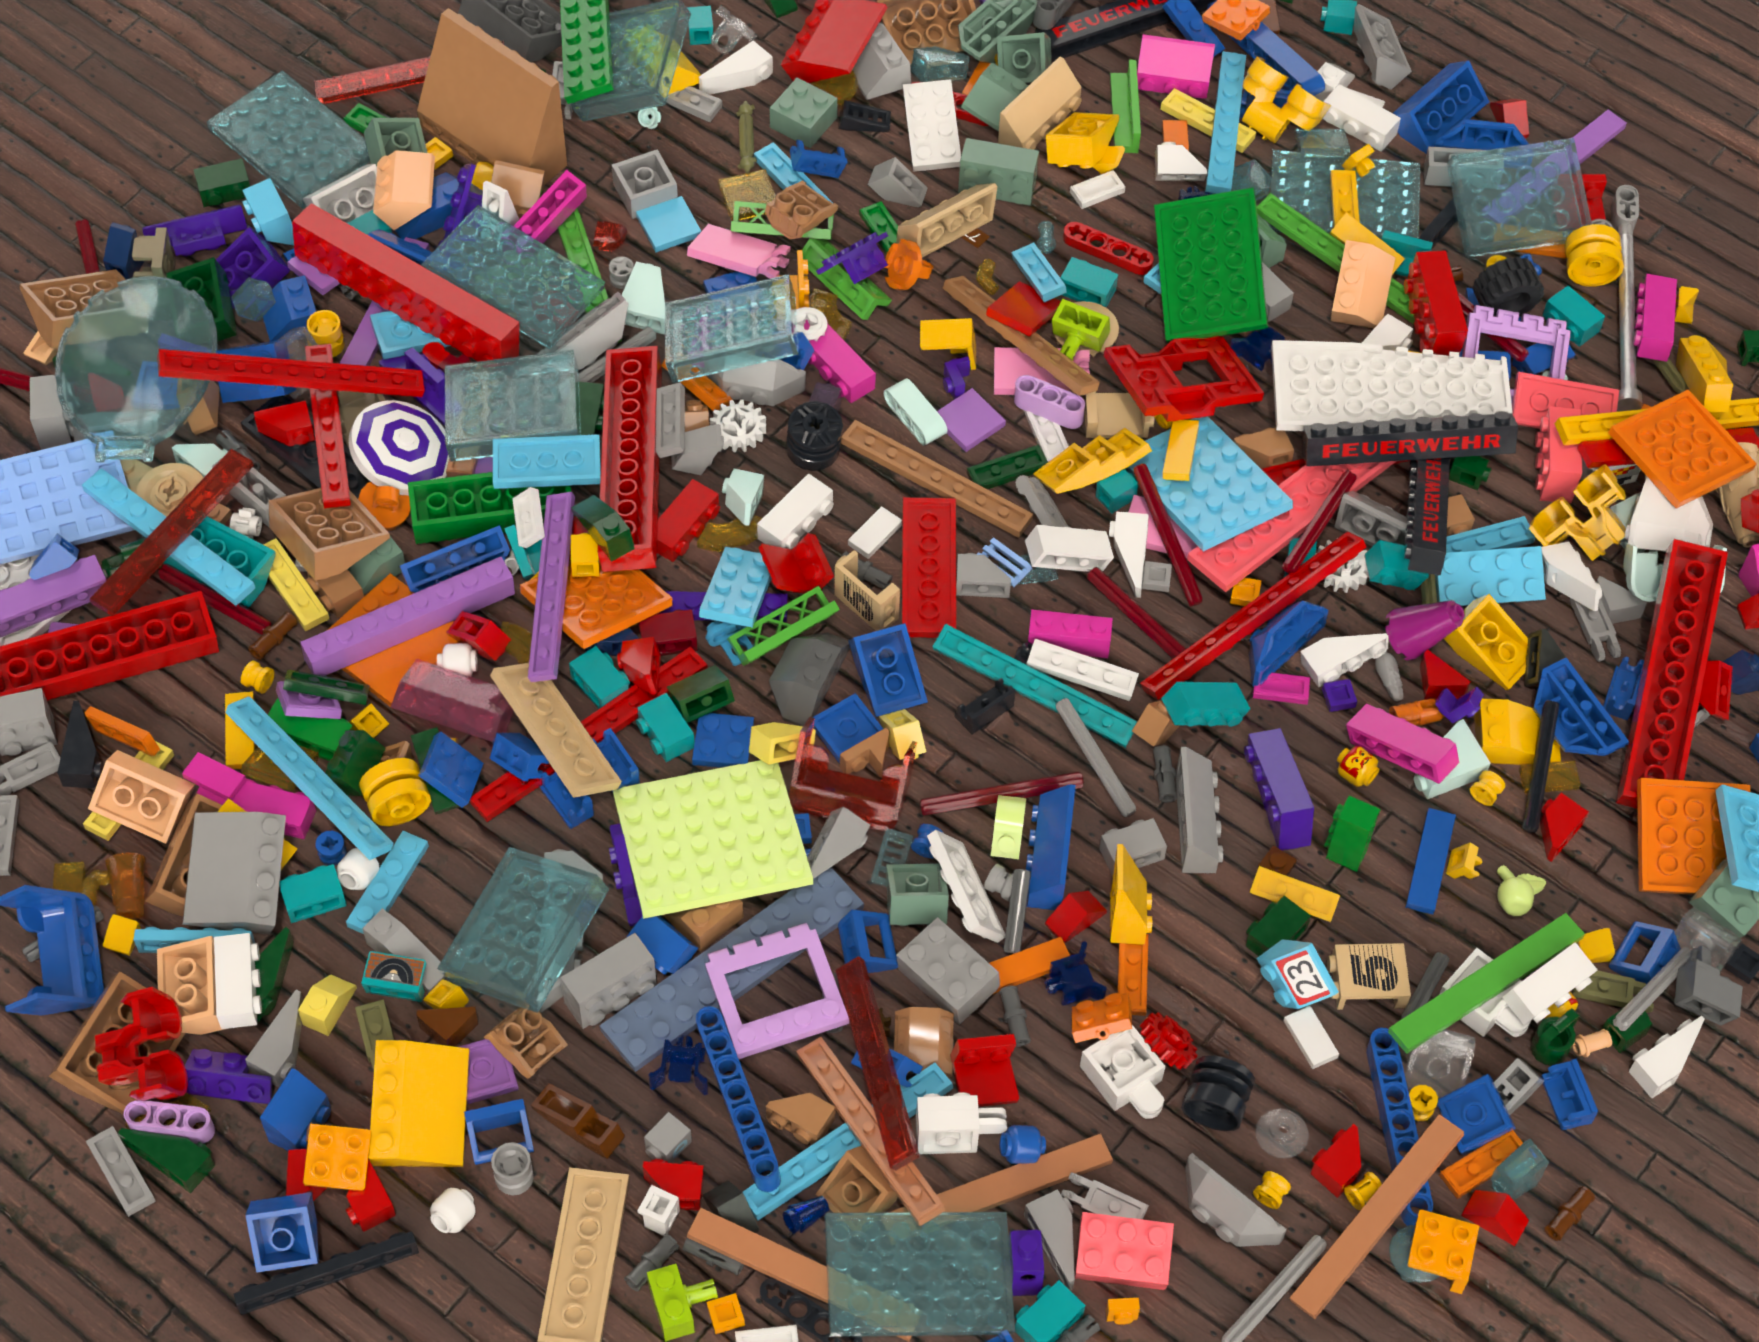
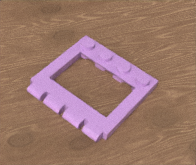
M1475 305L1473 313L1470 312L1468 314L1466 324L1468 333L1464 341L1462 357L1474 358L1475 354H1478L1480 333L1552 345L1553 352L1549 377L1564 380L1571 332L1566 330V321L1548 318L1546 326H1543L1544 317L1523 313L1520 322L1518 321L1519 312L1498 309L1496 317H1493L1494 308ZM1510 388L1511 404H1512V403H1513L1514 389H1511V388Z
M807 923L788 928V938H785L782 930L760 937L762 946L757 947L755 939L732 946L734 955H730L727 948L707 954L709 962L705 963L706 971L738 1059L849 1024L848 1014L816 929L810 930ZM806 948L824 999L742 1024L724 974Z

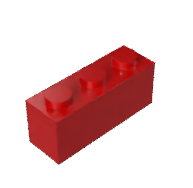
M692 479L658 519L657 553L671 562H674L679 555L683 556L693 538H698L702 534L705 524L718 515L720 511L719 494Z

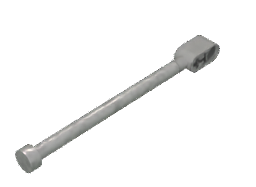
M1630 185L1618 187L1611 205V224L1620 235L1621 253L1624 263L1622 274L1619 276L1621 390H1619L1618 411L1640 410L1642 408V393L1637 389L1636 345H1633L1635 336L1633 231L1639 217V193L1636 188Z

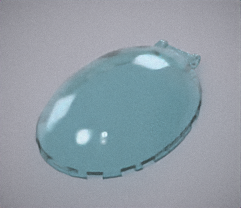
M144 276L117 282V288L106 293L102 289L88 299L89 305L82 312L77 311L73 315L74 322L70 328H65L58 346L55 367L57 395L62 409L72 425L92 443L96 444V462L122 459H143L144 462H152L155 446L174 434L190 419L210 383L209 380L159 377L157 361L159 349L217 353V329L212 312L208 310L204 299L194 289L189 291L182 287L181 282L173 279Z

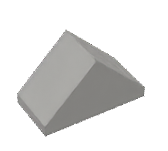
M1599 576L1596 583H1599L1601 587V601L1612 624L1641 618L1648 601L1635 597L1629 590Z

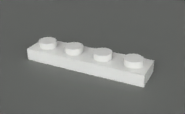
M1038 639L1034 640L1026 664L1035 670L1130 701L1139 675V673Z

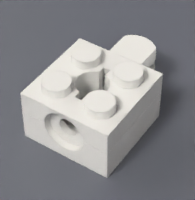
M1476 948L1442 986L1440 994L1493 959ZM1519 980L1460 1020L1483 1037L1494 1024H1497L1513 1037L1522 1036L1528 1029L1530 1022L1524 1025L1502 998L1522 981Z
M1133 1025L1132 1029L1109 1034L1107 1039L1100 1040L1082 1051L1081 1069L1114 1111L1131 1102L1138 1113L1145 1119H1152L1161 1113L1164 1097L1155 1085L1162 1081L1165 1065L1151 1051L1150 1046L1144 1042L1143 1037Z
M932 1093L926 1094L923 1097H917V1154L976 1153L979 1134H999L1007 1130L1006 1110L1001 1107L978 1108V1096L968 1093H956L953 1096H940Z

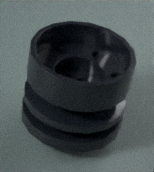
M813 401L799 405L790 414L786 449L787 455L795 465L805 470L818 471L826 469L837 460L843 431L842 418L837 410L827 403Z
M1209 1055L1198 1058L1194 1072L1191 1075V1085L1187 1087L1181 1105L1183 1113L1192 1121L1213 1130L1234 1131L1240 1128L1246 1110L1245 1102L1249 1101L1255 1082L1253 1073L1240 1063L1225 1057Z

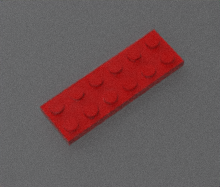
M903 497L902 624H906L909 637L938 638L945 624L956 629V498Z

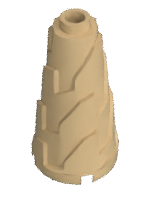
M1739 442L1738 444L1757 465L1753 471L1715 490L1719 494L1723 511L1728 517L1737 542L1743 544L1744 547H1751L1759 544V533L1742 527L1740 498L1759 489V449L1755 444Z

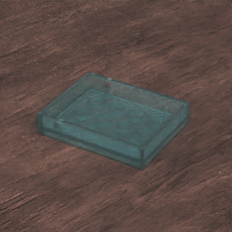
M665 0L609 13L614 90L571 103L570 106L582 121L666 105L691 16L690 11L682 0Z
M1574 138L1452 155L1447 163L1466 258L1564 244L1566 238L1574 230L1582 226L1592 225Z
M789 274L665 303V364L672 383L798 355L796 297ZM693 367H698L700 371L695 373L692 372L691 369Z
M574 350L445 366V446L450 462L493 457V439L581 435L578 365Z
M509 847L437 969L452 983L538 1013L609 888L597 874Z

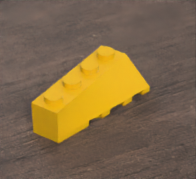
M1697 335L1690 336L1689 338H1680L1676 367L1689 390L1709 412H1729L1733 383L1727 374V360L1706 338Z

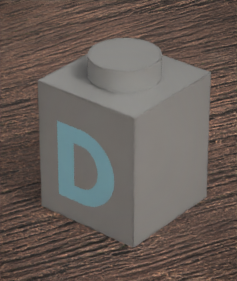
M668 1112L644 1137L646 1154L652 1160L663 1159L668 1161V1163H672L692 1142L691 1130Z

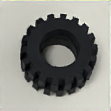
M1521 257L1506 258L1488 266L1486 270L1478 275L1479 277L1475 279L1473 291L1479 305L1494 308L1493 317H1496L1498 309L1519 312V316H1522L1523 313L1526 314L1535 308V305L1539 304L1544 295V287L1532 262L1526 258L1521 259Z

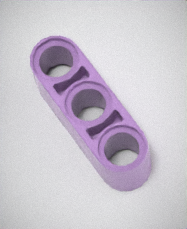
M1023 375L1016 379L1014 403L1017 407L1069 429H1076L1083 424L1085 401L1082 397L1030 375Z
M135 1100L130 1102L124 1110V1118L131 1130L188 1138L196 1144L198 1142L206 1143L210 1141L215 1134V1127L208 1111L201 1107ZM146 1115L142 1121L134 1122L137 1116ZM170 1118L176 1119L171 1125H163ZM205 1122L202 1128L193 1129L196 1123Z

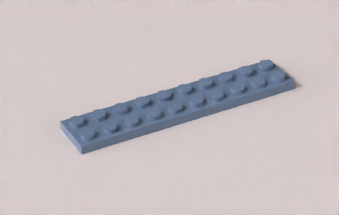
M830 867L815 877L812 885L793 888L674 974L600 1025V1031L636 1072L697 1028L696 1014L700 1009L712 1006L720 1011L705 967V963L709 962L708 953L727 948L729 954L734 955L732 948L734 945L755 939L757 947L762 946L760 937L781 930L785 938H788V928L804 923L808 924L810 930L816 929L819 940L835 930L840 920L851 910H863L864 903ZM806 948L724 974L733 1000L736 1001L803 953Z

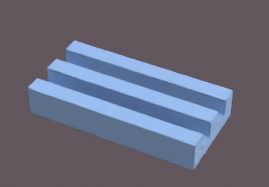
M993 537L990 540L991 544L989 546L985 545L982 548L983 552H978L977 555H985L987 558L991 556L1016 574L1015 578H1013L1001 569L1011 578V586L1015 587L1032 570V567L1027 561ZM997 549L999 552H1001L1003 555H1005L1007 558H1009L1010 560H1012L1014 563H1016L1018 566H1020V567L1023 568V569L1020 570L1019 568H1017V567H1016L1015 565H1013L1011 562H1009V561L1006 560L1004 557H1002L1000 554H998L997 552H995V550Z

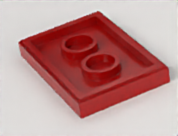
M1019 281L987 308L986 315L1027 336H1031L1054 316L1061 301L1053 298L1043 302L1033 287Z

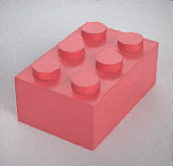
M1549 406L1546 417L1542 416L1540 432H1537L1535 437V447L1539 448V453H1537L1535 468L1539 469L1535 487L1536 490H1540V501L1554 502L1563 496L1568 503H1572L1575 495L1573 492L1574 488L1579 484L1582 476V456L1577 448L1579 444L1563 445L1554 423L1560 417L1580 416L1581 409Z
M1082 1212L1075 1279L1166 1290L1169 1281L1174 1223Z

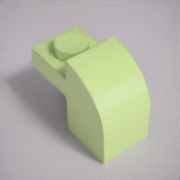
M998 795L991 856L1019 859L1026 798Z

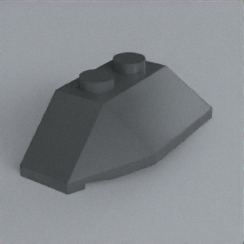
M828 632L791 638L769 679V685L780 710L782 720L797 726H810V719L816 715L850 650L848 640Z

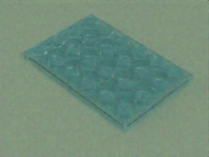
M283 70L206 121L208 128L267 179L270 178L276 187L302 209L306 207L303 200L304 197L370 162L365 138Z
M1273 150L1270 193L1330 234L1334 228L1330 172L1331 170H1345L1342 164L1349 157ZM1371 159L1375 167L1367 175L1360 177L1356 171L1360 223L1381 240L1384 230L1419 238L1420 163ZM1269 223V226L1274 230V232L1282 233L1280 230H1278Z
M479 205L421 264L424 268L519 321L520 332L548 349L554 346L601 293L606 283Z
M910 1212L825 1214L830 1337L998 1335L1006 1329L1010 1335L1014 1334L1015 1321L1007 1212H943L921 1226L917 1224Z

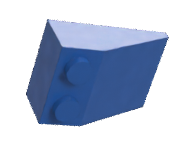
M285 339L212 351V353L290 359ZM218 381L223 403L277 397L296 391V387Z
M905 623L848 640L856 669L875 717L928 702Z

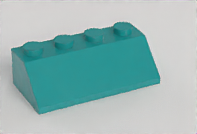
M187 506L174 523L254 582L255 589L240 602V604L249 608L265 588L276 552ZM155 545L161 563L169 564L210 587Z

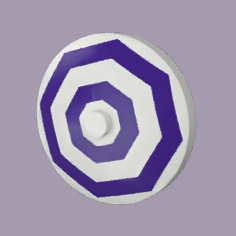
M394 400L374 403L357 416L349 433V450L354 463L360 472L378 487H395L400 490V495L409 496L408 482L440 479L447 476L446 469L452 451L451 440L438 420L418 406Z

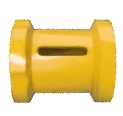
M1367 1172L1358 1183L1353 1186H1346L1344 1193L1355 1209L1362 1210L1365 1203L1370 1200L1382 1183L1374 1173Z

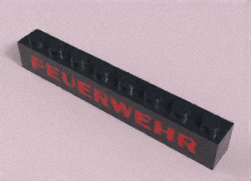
M1118 0L1070 17H1065L1059 20L1051 29L1042 30L1035 28V33L1044 32L1050 37L1051 62H1054L1059 57L1066 58L1173 21L1163 9V5L1169 0ZM1190 0L1199 13L1206 11L1210 3L1217 1Z
M1497 412L1488 415L1473 413L1469 416L1445 415L1440 418L1418 417L1408 420L1394 418L1390 421L1366 420L1359 423L1343 421L1338 424L1327 425L1315 423L1311 426H1303L1302 456L1306 466L1514 454L1516 453L1518 424L1513 414L1507 412Z
M1450 458L1410 460L1408 508L1406 514L1408 518L1405 529L1407 532L1404 559H1408V570L1441 576L1447 544Z

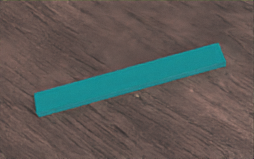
M947 624L944 625L932 646L933 650L994 681L1003 678V686L1007 688L1012 686L1017 693L1058 713L1056 703L1064 698L1069 699L1087 729L1125 748L1134 734L1132 730L1137 723L1136 720Z

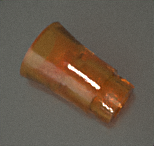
M120 853L107 858L105 861L110 879L115 914L131 920H136L144 915L146 858L142 854Z

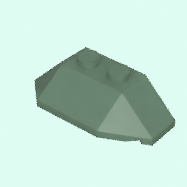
M986 0L958 25L961 49L978 61L994 63V57L998 53L997 37L1026 34L1033 22L1037 0Z

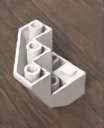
M1645 476L1641 495L1636 499L1631 524H1628L1626 527L1625 540H1628V543L1637 546L1639 549L1666 551L1674 539L1710 547L1713 522L1702 496L1676 509L1653 482Z

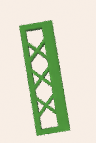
M1129 60L1127 73H1110L1112 114L1119 115V122L1113 133L1114 146H1123L1125 148L1124 153H1138L1141 126L1136 60Z
M735 201L731 231L784 236L762 218L761 215L765 213L766 209L765 203ZM740 207H750L757 216L750 222H739ZM755 208H764V210L758 213ZM834 214L828 217L827 229L815 227L804 233L802 237L832 240ZM758 218L762 221V223H753Z
M809 238L802 249L803 259H808V270L861 319L868 320L876 306H888L892 299L868 277L854 284L842 263L818 275L816 270L823 267L822 261L839 251L828 240Z
M817 586L754 622L753 627H745L728 637L727 640L742 665L746 666L788 642L791 638L800 635L833 616L840 609L835 600L829 603L820 587ZM816 595L822 605V608L815 612L805 609L807 599ZM802 602L801 608H800V607H796V605H798V604H800V603ZM787 610L800 613L796 623L788 624L783 622L784 614ZM780 615L779 621L773 619ZM766 622L777 625L775 635L770 638L760 635L762 625ZM757 628L756 634L750 632V631H752V630H754V629ZM743 635L755 638L753 647L743 652L736 640Z

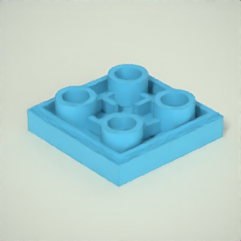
M682 196L636 211V217L655 253L694 240L701 233V229Z

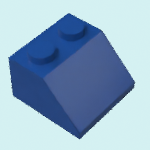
M303 275L280 281L259 303L270 342L283 339L289 341L309 336L307 320L310 315L316 312L306 276Z
M292 1068L262 1113L260 1120L269 1142L287 1151L307 1149L306 1134L309 1125L324 1124L330 1116L331 1105L328 1096L298 1070Z

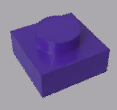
M1350 679L1323 683L1322 691L1329 712L1356 708L1357 699Z

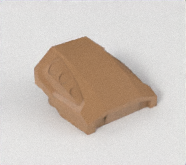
M800 181L785 188L776 195L774 200L767 203L765 213L773 228L788 239L801 238L804 233L818 226L826 218L831 217L838 210V205L831 203L807 186L806 182Z
M527 1002L508 1015L484 1036L527 1079L533 1076L538 1069L568 1045L553 1024L543 1018L540 1011L535 1007H530Z
M908 1007L895 1011L894 1051L923 1066L921 1071L936 1063L947 1077H952L953 1066L950 1054L953 1050L954 1013L941 1008Z

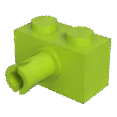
M1062 299L1052 318L1053 334L1066 339L1060 352L1072 361L1080 345L1100 352L1110 333L1109 317Z
M677 1264L647 1272L648 1286L664 1340L669 1341L695 1333L694 1320L690 1308H692L691 1305L718 1298L713 1279L686 1287L685 1284H682Z

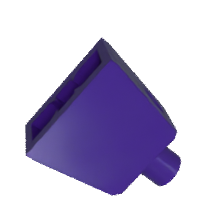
M1041 1230L1010 1231L1007 1247L1011 1296L1038 1295L1043 1288L1044 1278ZM1026 1274H1031L1034 1278L1022 1279L1021 1277Z

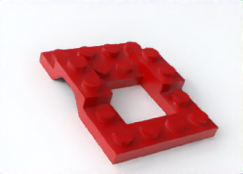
M1223 336L1205 339H1173L1159 352L1139 354L1130 344L1105 347L1104 358L1144 416L1162 414L1167 422L1214 416L1216 407L1248 404L1263 400V390ZM1207 359L1222 380V382L1183 386L1173 371H1181L1183 362Z

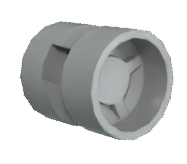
M514 1142L505 1143L498 1147L491 1159L497 1187L508 1195L522 1194L529 1189L534 1179L528 1150L521 1144Z

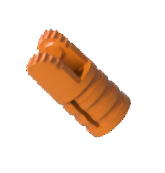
M1434 699L1415 701L1389 708V714L1403 718L1416 726L1437 722L1444 718L1435 705L1436 701Z

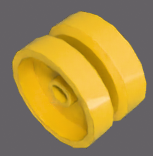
M1599 224L1582 226L1574 230L1566 238L1564 245L1567 257V272L1569 278L1574 283L1582 286L1596 287L1606 285L1616 280L1622 274L1624 263L1621 253V239L1619 233L1614 228Z
M408 758L390 759L372 767L362 776L359 782L360 790L364 800L367 802L372 820L376 824L381 826L400 825L420 816L429 807L431 802L430 793L423 779L418 776L420 769L414 760Z

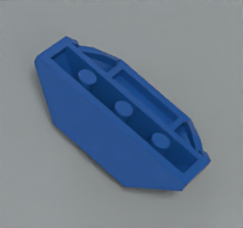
M1464 119L1438 138L1434 147L1503 151V168L1529 170L1534 155V150L1517 127L1509 123Z
M445 172L434 177L432 207L394 230L399 238L403 240L405 237L417 239L444 226L447 216H450L452 206H450L451 197L454 192H457L459 186L457 176ZM471 183L469 191L483 196V191Z
M499 525L402 564L399 567L409 591L416 593L496 558L502 557L505 562L510 549Z
M1302 600L1286 607L1279 615L1276 614L1270 619L1262 630L1258 629L1253 633L1250 638L1251 646L1249 651L1253 687L1254 685L1263 684L1271 673H1275L1325 627L1329 611L1327 608Z
M1567 658L1543 669L1533 710L1541 720L1545 701L1550 700L1559 703L1554 739L1564 752L1606 756L1629 744L1628 739Z

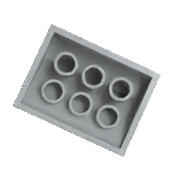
M206 812L194 814L182 925L225 930L243 928L247 931H252V933L270 935L276 922L286 815L263 812Z

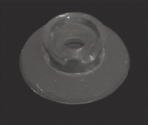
M1274 1109L1266 1112L1259 1119L1256 1125V1138L1261 1148L1268 1154L1278 1158H1291L1305 1149L1309 1139V1131L1304 1120L1295 1112L1287 1109ZM1279 1128H1285L1288 1132L1282 1133L1279 1131Z

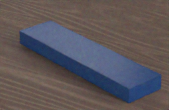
M1428 808L1405 908L1431 915L1434 914L1456 818L1455 814Z

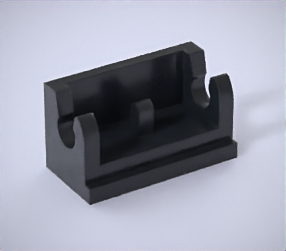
M1003 678L996 680L995 687L967 706L961 704L957 707L954 717L971 735L1014 707L1016 690L1012 686L1005 689Z

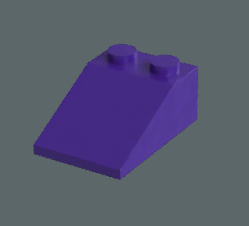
M251 227L247 228L216 259L227 274L232 309L270 290L291 271L271 243L266 241L263 235L257 233Z

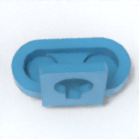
M714 621L709 624L705 637L709 645H720L733 666L741 664L738 656L732 653V646L727 638L747 626L726 622L721 623L720 621ZM745 635L736 639L747 650L753 647Z

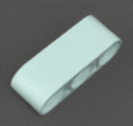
M906 378L884 390V398L889 407L922 445H927L947 434V426L943 418L909 379Z

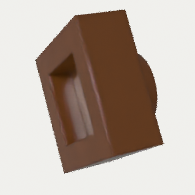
M1273 845L1258 867L1261 866L1288 876L1295 867L1297 859Z

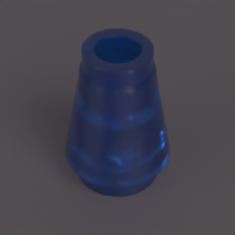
M823 1196L789 1205L787 1210L783 1212V1220L789 1231L793 1234L797 1232L803 1233L829 1212V1205Z

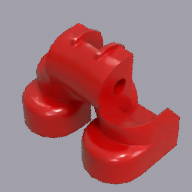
M154 987L127 993L120 1002L132 1009L133 1023L122 1029L95 1035V1052L102 1054V1064L96 1067L99 1082L107 1085H125L139 1081V1089L131 1091L129 1096L141 1101L153 1098L168 1100L184 1096L188 1088V1077L180 1056L176 1052L167 1049L152 1053L146 1057H140L139 1045L149 1040L162 1043L180 1037L182 1019L177 1003L170 995Z

